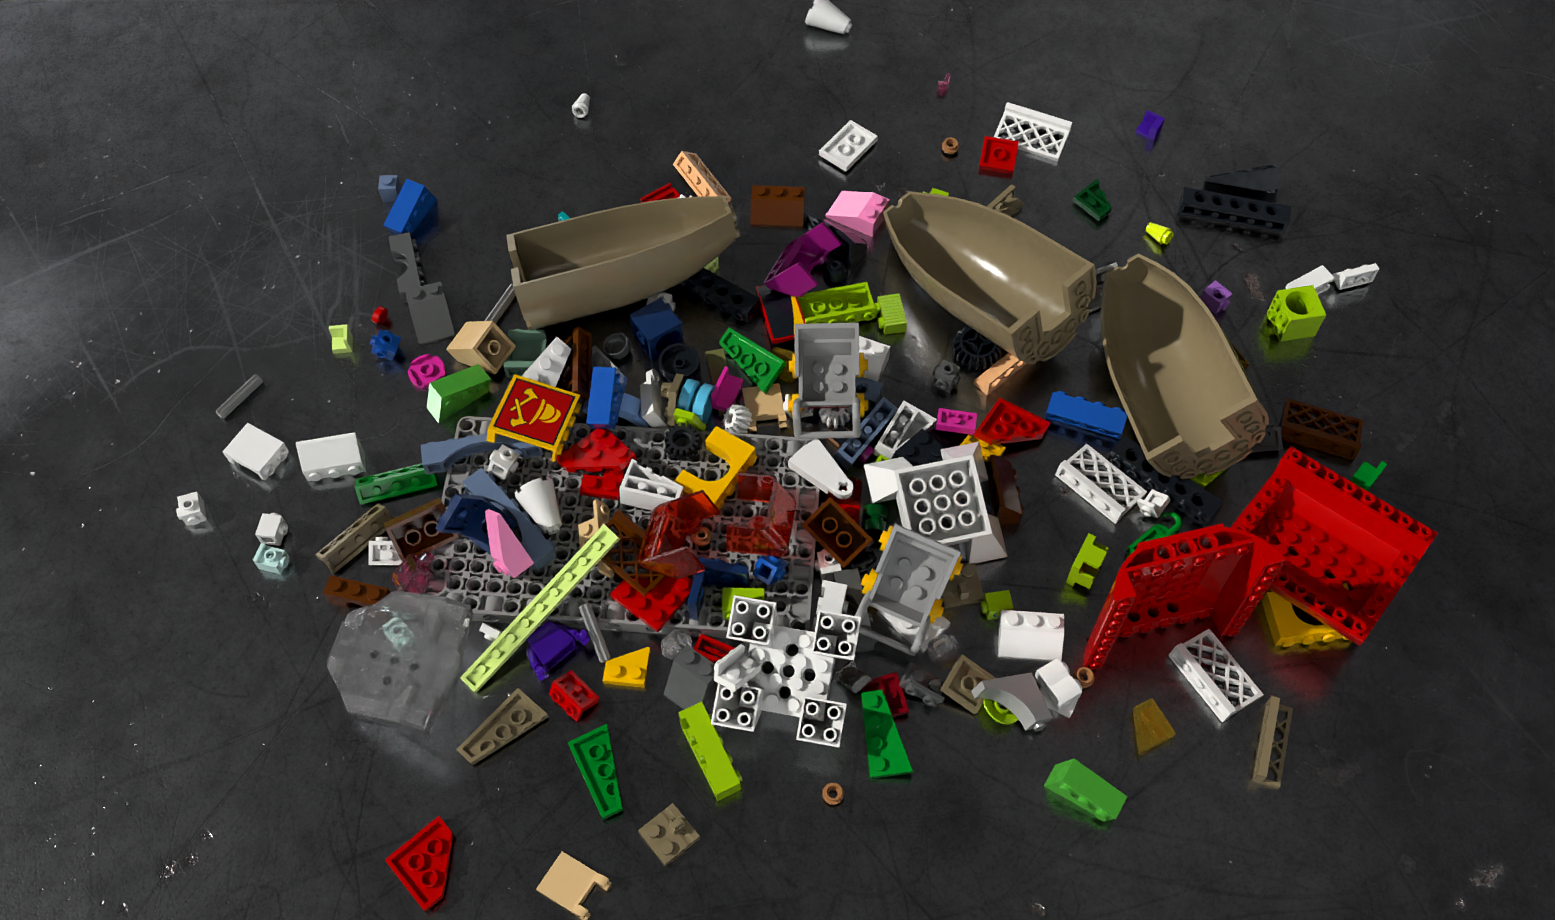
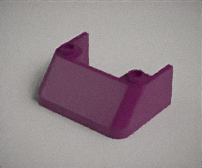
M822 222L785 247L764 280V284L771 290L793 297H803L808 290L818 285V282L810 274L813 267L817 264L822 265L827 260V254L839 247L842 242Z

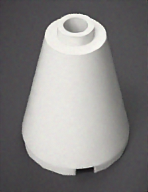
M814 0V5L807 14L806 24L839 34L850 31L852 27L851 19L831 1Z
M546 477L547 480L545 481L542 478H537L521 486L522 491L519 493L516 491L515 497L543 533L552 535L560 530L559 527L562 526L554 484L550 477Z

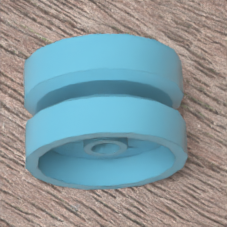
M688 379L681 390L677 408L695 413L699 420L706 425L713 410L711 394L715 386L707 383L701 386L699 381Z

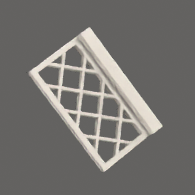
M1007 102L994 137L1000 138L998 137L999 134L1005 131L1009 135L1008 138H1005L1015 141L1016 138L1022 136L1025 142L1018 144L1019 150L1058 162L1067 137H1069L1072 122ZM1006 118L1012 119L1015 123L1007 126L1005 120ZM1028 124L1031 128L1023 131L1020 125ZM1017 127L1020 133L1012 136L1010 129ZM1044 129L1047 134L1039 136L1037 130ZM1034 132L1036 138L1028 140L1026 134ZM1060 134L1064 137L1056 141L1053 135ZM1050 137L1053 143L1045 146L1042 140ZM1039 141L1041 148L1035 149L1031 146V144ZM1055 146L1057 154H1051L1047 149Z
M1088 444L1083 446L1067 461L1061 462L1055 474L1114 524L1120 521L1122 516L1137 503L1139 498L1142 499L1147 494V491ZM1087 452L1092 456V459H1083V453ZM1072 463L1080 464L1081 470H1080V469H1076V468H1075L1074 466H1072L1071 464H1072ZM1084 464L1093 465L1094 471L1085 470ZM1098 465L1105 466L1107 471H1098ZM1086 475L1095 476L1096 482H1092ZM1099 476L1108 477L1109 483L1100 482ZM1113 477L1120 478L1123 484L1114 483ZM1101 487L1110 488L1111 494L1104 492ZM1114 488L1124 489V495H1116ZM1128 489L1135 490L1139 495L1130 496ZM1116 500H1125L1126 506L1123 507Z
M1210 629L1185 643L1176 645L1168 655L1222 723L1264 695ZM1207 636L1212 642V647L1202 645V639ZM1187 647L1196 648L1197 656L1191 655ZM1202 650L1212 653L1211 660L1201 657ZM1216 654L1222 655L1226 659V664L1217 662ZM1201 663L1211 665V672L1204 671ZM1215 667L1225 669V677L1215 674ZM1229 672H1236L1239 675V680L1229 678ZM1214 679L1223 681L1224 689L1218 688L1214 683ZM1229 683L1238 685L1239 693L1229 691ZM1243 687L1249 688L1254 693V696L1243 695ZM1228 696L1237 698L1238 706L1234 707L1228 700Z

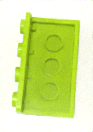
M867 282L806 293L803 297H797L806 324L855 323L877 318L878 309L874 305Z

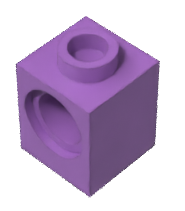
M1215 280L1203 290L1200 299L1207 308L1217 314L1220 310L1224 311L1231 302L1229 300L1232 293Z

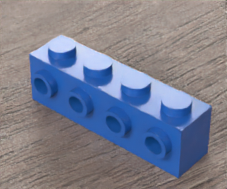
M1057 391L1052 393L1045 418L1120 439L1127 414L1124 412V409L1119 407H1106L1101 402L1092 403L1083 397L1077 396L1075 398L1068 396L1065 392Z

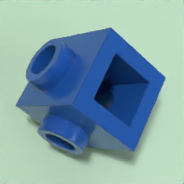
M380 329L378 334H373L369 345H372L370 353L375 354L379 358H386L392 361L401 337L394 335L390 331Z
M770 552L760 556L752 575L771 585L783 579L786 574L785 567L787 562L779 554Z

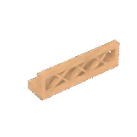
M681 151L673 165L697 196H725L727 202H730L732 198L698 155Z
M1007 353L976 378L974 385L988 396L1027 363Z

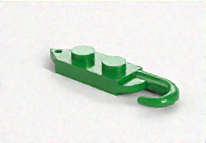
M1175 512L1163 513V518L1167 516L1173 517L1176 523L1170 529L1160 524L1151 527L1127 548L1126 559L1136 550L1138 543L1175 535L1182 528V518Z

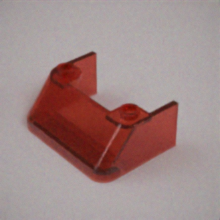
M738 473L737 499L768 502L769 507L767 517H752L749 520L748 526L727 524L726 551L777 557L786 555L789 551L796 511L795 499L772 476Z
M703 490L658 505L651 513L637 562L645 569L674 579H681L705 571L703 564L687 546L684 547L687 535L695 534L701 529L703 519L719 515L720 510Z

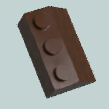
M752 185L750 226L803 228L805 187Z
M994 454L990 455L986 471L989 479L987 483L994 516L999 519L1000 525L1020 523L1021 516L1024 515L1023 504L1019 503L1020 488L1019 486L1016 487L1015 483L1017 480L1016 470L1012 469L1011 462Z
M440 497L384 523L385 529L403 564L406 563L405 559L409 555L415 559L421 556L423 552L428 553L459 538L457 533H441L435 529L439 523L440 516L446 511Z
M831 497L802 524V527L843 568L858 559L873 544V539Z

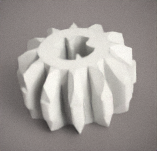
M732 404L730 408H727L726 414H723L724 419L721 422L724 424L722 429L726 432L747 434L748 428H751L750 423L753 421L751 419L752 413L745 406Z
M820 408L819 410L822 423H827L828 428L831 425H834V428L838 427V425L844 427L845 422L849 423L851 412H849L848 408Z

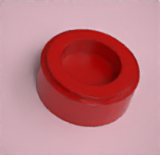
M383 306L377 307L372 315V322L381 325L388 316V309Z

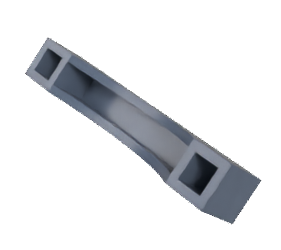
M486 433L421 445L422 465L427 475L445 472L455 463L472 454L494 451L495 449L499 450L502 444L513 449L523 458L544 455L543 448L498 434L495 442L492 443L486 441Z
M480 468L462 481L465 491L469 495L482 496L516 521V525L521 531L522 546L534 562L532 566L536 571L540 570L557 557L554 550L556 548L555 544L550 538L545 539L541 528L531 523L532 520L525 511L522 513L518 509L520 507L513 498L509 499L506 496L508 494L503 486L496 485V480L490 472L486 473Z

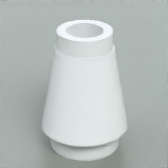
M581 94L572 105V112L576 117L582 118L588 114L589 95Z

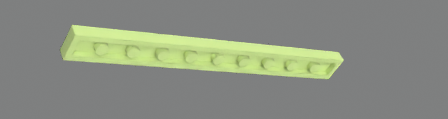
M603 524L460 677L473 692L477 693L620 538Z

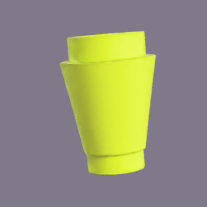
M1152 222L1147 225L1145 230L1156 241L1165 245L1172 240L1174 234L1170 228Z

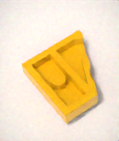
M645 647L606 661L603 684L645 688L651 652L650 647Z

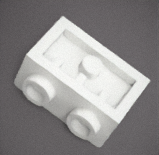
M1375 263L1371 265L1366 264L1354 269H1346L1333 274L1335 277L1334 282L1339 290L1370 283L1378 273L1379 267Z
M375 537V541H369L368 565H406V563H402L392 541H388V537Z
M740 644L715 663L714 681L735 692L761 671V664L745 656V646Z

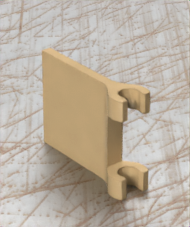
M779 383L773 384L767 394H764L758 386L742 388L745 407L752 413L751 419L753 421L750 423L749 433L757 432L756 421L778 419L780 429L787 428V418L783 409Z
M562 851L536 890L569 910L581 920H588L591 914L586 908L581 906L595 884L607 891L612 883L609 882L607 877L593 871Z

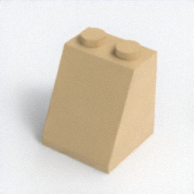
M474 321L464 324L446 350L460 363L469 366L479 364L484 371L496 374L516 346L493 321Z

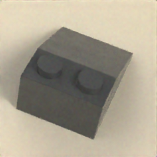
M441 281L405 290L419 346L456 336Z

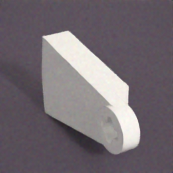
M651 369L646 372V382L640 385L642 418L652 428L669 429L671 426L667 425V418L664 417L667 405L665 398L661 396L662 380L655 369Z
M814 439L803 446L788 460V467L826 494L832 493L840 499H847L852 495L853 483L847 478L819 439ZM840 486H847V491H840Z

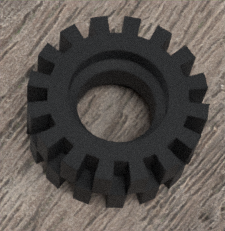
M677 423L675 428L671 426L669 431H666V436H664L665 447L668 455L671 454V458L677 457L678 461L683 458L684 461H687L688 456L692 459L693 454H698V450H700V437L695 427L691 429L690 424L685 427V423H681L679 427ZM682 437L690 440V443L686 446H677L675 444V441Z

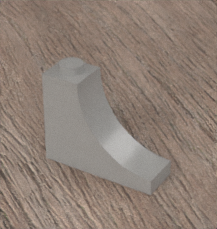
M1032 673L984 680L971 691L974 698L990 699L1008 708L1021 722L1025 731L1031 729L1035 731L1042 730L1047 726L1046 723L1053 718Z

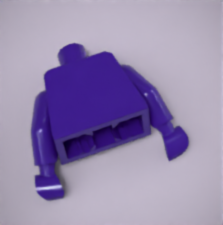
M550 621L546 622L543 626H539L527 638L529 646L526 649L530 665L537 678L542 681L550 675L547 672L577 647L575 640H580L585 646L591 639L584 629L579 631L560 623L553 624Z

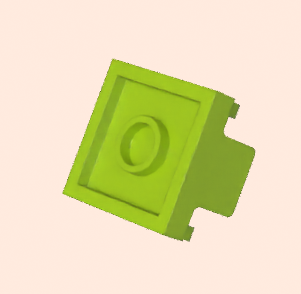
M1088 533L1071 567L1066 581L1067 584L1074 586L1075 583H1078L1088 589L1091 588L1099 573L1100 566L1109 551L1108 547L1095 541L1096 536Z

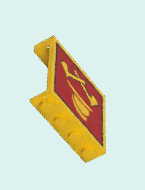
M514 374L488 426L486 441L494 443L498 434L553 451L552 462H555L557 455L561 456L564 448L563 441L567 442L569 438V428L574 427L576 421L575 414L579 415L582 407V403H579L580 395Z

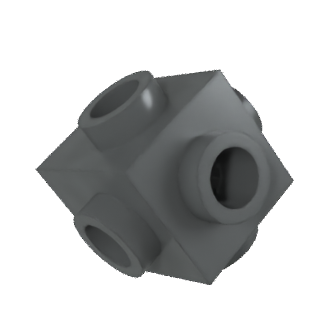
M943 360L940 366L936 365L933 371V386L950 393L961 379L959 375L960 367L953 362Z

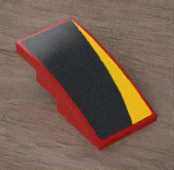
M766 285L755 287L756 295L760 298V309L764 316L765 326L772 343L794 340V324H806L798 298L771 290Z

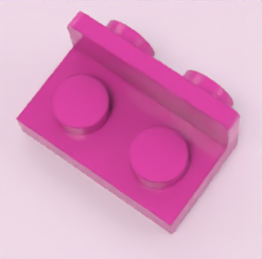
M939 408L936 430L974 435L977 413Z

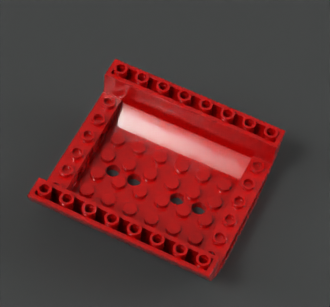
M1292 446L1282 456L1271 477L1230 527L1252 533L1264 539L1286 558L1281 571L1278 572L1275 580L1269 586L1271 591L1358 646L1362 645L1438 534L1436 531ZM1270 539H1274V540L1278 541L1279 544H1278V545L1273 544V543L1270 541ZM1288 550L1296 552L1297 556L1291 555ZM1324 573H1330L1334 578H1328ZM1347 583L1352 590H1347L1343 584Z
M1223 523L1138 543L1136 550L1122 564L1086 644L1083 667L1091 668V670L1102 667L1116 638L1119 636L1125 638L1139 631L1146 633L1156 627L1167 628L1173 623L1180 622L1183 624L1198 617L1199 619H1204L1211 615L1220 636H1235L1239 634L1251 613L1275 580L1276 575L1281 571L1286 558L1264 539L1240 529L1224 527ZM1167 608L1173 609L1175 613L1168 611ZM1148 613H1153L1156 617H1151ZM1128 617L1134 618L1136 622L1130 621Z

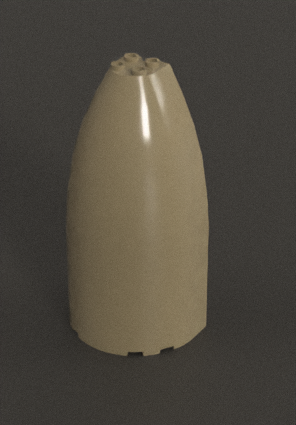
M910 191L899 199L896 207L891 205L883 212L892 243L913 279L950 314L1027 364H1035L1039 360L1044 362L1051 359L1072 341L1077 334L1075 330L1079 324L1086 321L1090 312L1088 306L1096 294L1095 265L1025 223L976 202L951 196Z
M725 196L655 200L598 211L506 235L508 251L514 267L511 269L513 288L528 329L535 330L624 307L656 295L688 279L718 257L730 244L740 237L732 203L727 202Z
M1139 253L1129 258L1124 267L1117 266L1105 274L1100 316L1103 347L1113 384L1147 461L1159 473L1168 477L1178 475L1181 479L1195 478L1196 474L1205 473L1206 476L1241 461L1252 452L1251 448L1256 443H1260L1266 434V425L1269 424V418L1230 340L1214 315L1194 290L1179 276Z

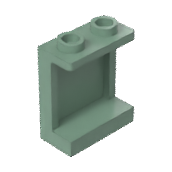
M508 330L509 339L516 347L507 358V361H504L506 377H513L514 374L522 376L547 348L548 342L545 330Z

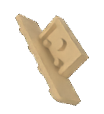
M597 499L593 501L594 518L578 524L580 549L603 524L609 522L610 511L608 506ZM608 553V558L613 561L612 553ZM600 560L598 562L599 573L609 578L614 577V571Z

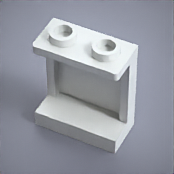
M247 423L223 450V453L229 462L233 464L238 462L257 473L265 481L274 473L281 461L286 459L289 451L284 442Z

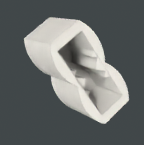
M1057 658L1038 669L1035 677L1041 687L1047 692L1054 705L1060 710L1080 698L1082 686L1077 679H1073L1070 676V670L1066 663L1061 662Z

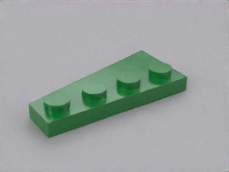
M731 328L727 329L718 342L764 394H767L787 364L784 360Z
M883 690L862 692L870 777L873 779L914 773Z
M605 724L568 742L603 820L623 811L608 726Z

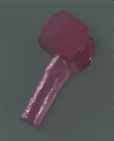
M950 74L946 75L944 81H938V91H947Z

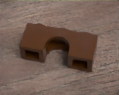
M330 575L323 591V595L330 604L349 607L350 603H355L365 608L369 613L387 616L393 601L388 588Z

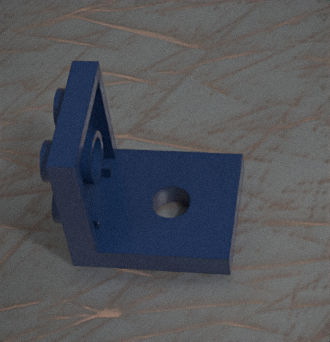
M455 494L450 499L445 513L440 516L439 523L435 529L441 533L464 534L491 555L489 537L486 530L485 511L490 509L500 513L511 530L516 521L482 496Z
M700 557L687 602L690 619L698 621L708 584L726 588H749V567L741 563L731 564L721 559L711 560Z

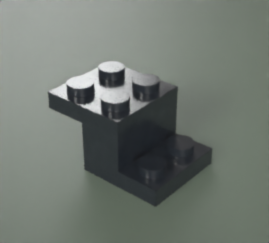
M921 429L898 448L894 456L905 458L912 466H919L943 461L941 449L954 446L935 429L929 433Z

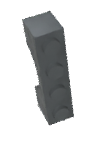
M410 232L388 237L395 262H402L408 265L406 272L397 278L403 304L408 303L405 290L425 285L424 280L421 281V277H424L422 267H418V263H421L419 253H415V249H418L416 239H412Z
M858 568L835 571L833 582L847 585L845 601H848L857 612L865 596L862 593V587L864 586L861 585L863 575H859ZM867 610L860 626L872 630L873 617L871 611L868 612ZM859 633L855 653L874 650V644L877 640Z

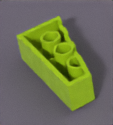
M701 701L678 712L681 728L717 801L741 790L740 782L743 781L738 769H733L731 764L733 763L732 757L728 750L725 751L722 745L724 744L720 733L716 732L714 725L711 724L712 717L707 713L703 702Z

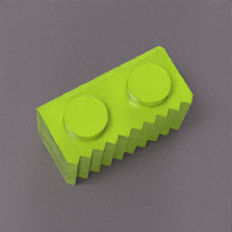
M900 293L878 296L877 303H874V305L877 306V314L880 315L878 324L879 328L883 329L884 335L906 332L907 320Z

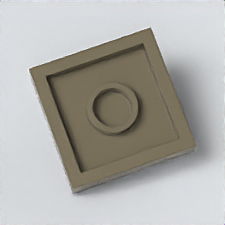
M676 374L672 383H662L661 396L669 398L668 406L665 407L664 417L667 418V425L675 426L673 414L677 408L679 396L683 388V374Z
M975 563L963 564L959 576L954 575L952 581L948 580L941 596L944 599L943 605L945 608L983 601L984 593Z
M962 654L958 657L940 691L973 714H976L983 704V698H974L971 691L981 681L996 678Z
M673 803L638 830L639 834L665 867L700 839L699 834Z

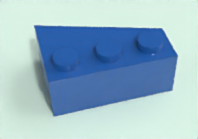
M406 179L383 226L397 235L408 232L411 235L434 205L437 198L424 185Z
M593 367L586 422L592 428L615 429L618 422L627 377L616 367Z

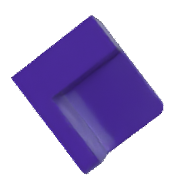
M1147 110L1136 132L1154 141L1162 130L1165 118Z

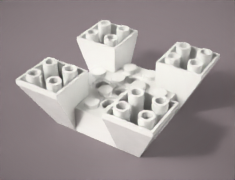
M979 442L941 449L943 461L919 466H912L903 457L864 464L872 503L896 499L903 527L947 546L965 542L967 562L969 564L1008 557L999 519L987 514L980 482L989 479ZM932 481L939 482L941 488H934ZM956 497H962L965 504H959ZM936 501H943L945 508L938 507ZM917 505H923L926 512L918 511ZM941 520H947L950 528L943 527Z
M734 595L726 638L750 643L748 658L760 663L761 671L735 692L718 683L711 724L754 732L763 710L800 717L796 740L840 747L847 704L830 701L828 697L835 658L854 660L861 617L818 610L815 632L777 626L776 602ZM793 644L797 645V655L789 656L787 652L788 647ZM766 662H771L774 666L770 674H766L763 670ZM788 665L793 666L795 670L794 675L790 678L784 675V669ZM808 669H813L816 673L815 679L812 681L805 679L804 674ZM785 686L791 690V695L787 699L782 698L780 695V690Z

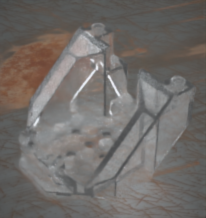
M393 591L374 605L359 608L348 613L345 621L341 623L326 661L328 671L342 696L347 712L354 717L389 728L429 735L445 703L449 700L463 662L462 658L473 617L471 606L443 596ZM402 637L406 638V643L404 645H400L398 643L399 639ZM373 651H378L379 655L377 658H371ZM394 657L399 659L396 665L391 664V659ZM413 664L419 665V669L417 671L411 670V666ZM386 677L391 678V683L388 685L383 683Z

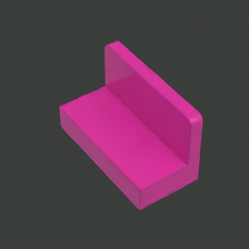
M724 367L711 394L712 408L727 412V408H730L732 404L734 405L743 385V379L729 375V367Z

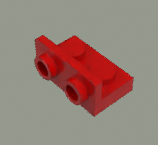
M572 670L554 680L549 692L551 698L575 721L580 720L582 713L598 703L600 698Z

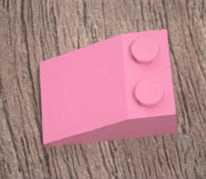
M841 191L827 212L826 218L873 237L885 219L883 212L889 208L890 199L871 192Z
M488 509L485 511L491 557L495 561L493 565L499 573L502 572L505 576L509 575L516 578L533 565L534 562L501 514Z

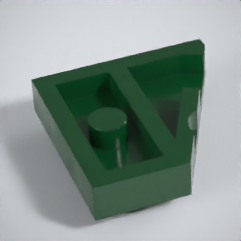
M1098 179L1075 195L1073 202L1097 221H1100L1111 213L1112 207L1106 199L1105 192L1101 190Z

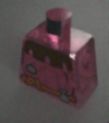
M424 550L420 557L409 554L391 574L390 577L400 596L415 603L419 601L434 575L429 566L434 559L430 552Z

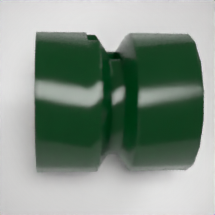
M874 503L863 507L861 527L873 540H879L883 530L887 531L886 522L888 520V508Z

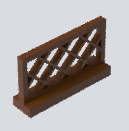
M577 326L573 329V335L562 340L569 348L573 343V347L556 387L564 389L569 382L566 391H572L579 394L580 398L582 397L587 400L590 397L592 381V334ZM569 366L570 368L568 369V371H567V373L565 374V376H563L564 372L566 371L567 367Z
M1289 398L1286 399L1280 426L1282 440L1352 461L1355 460L1361 449L1362 443H1360L1363 420ZM1289 407H1296L1299 412L1294 413ZM1309 412L1316 413L1318 417L1313 419ZM1303 415L1308 421L1302 423L1298 416ZM1328 418L1335 419L1337 423L1332 424ZM1293 419L1296 424L1288 422L1287 420ZM1323 421L1326 427L1321 428L1317 422ZM1347 424L1357 425V428L1352 430ZM1312 425L1315 429H1311L1306 426ZM1341 426L1346 432L1341 434L1336 428ZM1331 430L1334 435L1328 434L1326 431ZM1350 436L1354 441L1345 439V437Z
M620 510L614 513L613 518L605 524L609 529L613 526L619 532V548H611L608 553H619L620 561H611L608 558V553L601 561L644 597L669 574H673L677 570L679 560ZM622 541L632 542L634 548H622ZM622 553H634V561H623ZM637 554H646L649 557V561H637ZM623 566H635V574L625 573ZM638 566H649V574H638ZM652 566H660L665 571L662 574H652ZM638 579H650V585L644 589L638 584Z

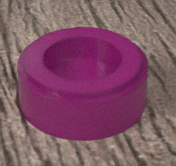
M868 445L858 457V460L864 464L875 448Z

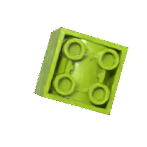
M1314 285L1278 290L1267 310L1268 319L1271 320L1274 333L1278 336L1280 342L1315 336L1326 317Z

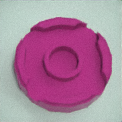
M431 354L418 356L411 362V366L408 368L410 381L421 389H429L430 382L446 376V367L443 360L438 356H431Z

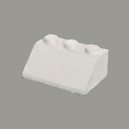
M859 336V353H864V359H868V371H865L863 378L879 382L889 360L890 346Z
M355 432L296 442L301 469L307 481H319L324 478H337L342 475H356L360 472H366L365 451Z
M1001 610L998 620V658L1053 661L1058 658L1061 661L1064 640V614Z

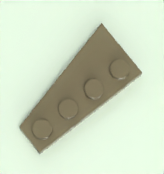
M517 688L456 750L473 766L549 716Z

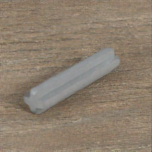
M510 284L485 321H493L495 324L498 322L516 296L513 284Z
M257 374L253 375L216 410L217 415L222 419L228 416L263 383L262 378Z
M585 603L579 609L599 661L603 663L610 660L611 656L591 604Z

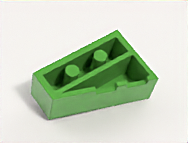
M477 364L430 382L427 400L428 411L438 423L442 422L488 393L491 378Z
M1076 759L1055 764L1044 787L1091 812L1102 821L1116 819L1127 798L1125 794Z

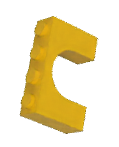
M717 426L705 440L706 450L728 463L730 466L728 473L719 480L704 481L683 469L674 480V482L683 486V498L685 501L712 516L716 511L721 510L726 497L732 495L737 482L744 479L746 470L749 466L752 467L757 460L756 448Z
M1347 583L1343 584L1344 588L1349 590ZM1267 592L1261 600L1275 646L1283 645L1284 647H1289L1295 643L1307 645L1320 640L1331 642L1337 638L1349 640L1325 624L1310 625L1303 622L1296 616L1291 603L1274 592Z

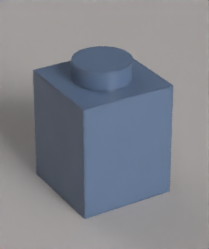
M380 175L378 191L382 202H395L402 189L398 176Z

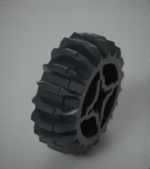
M964 326L962 330H958L957 335L953 339V354L957 356V362L962 361V366L967 364L969 369L975 367L977 371L981 367L985 370L987 366L991 367L993 363H996L1002 355L1001 347L971 327Z

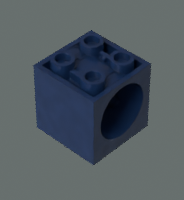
M662 298L629 315L632 335L651 361L659 358L663 349L669 345L683 343L682 320L678 315H674L670 304L665 303Z

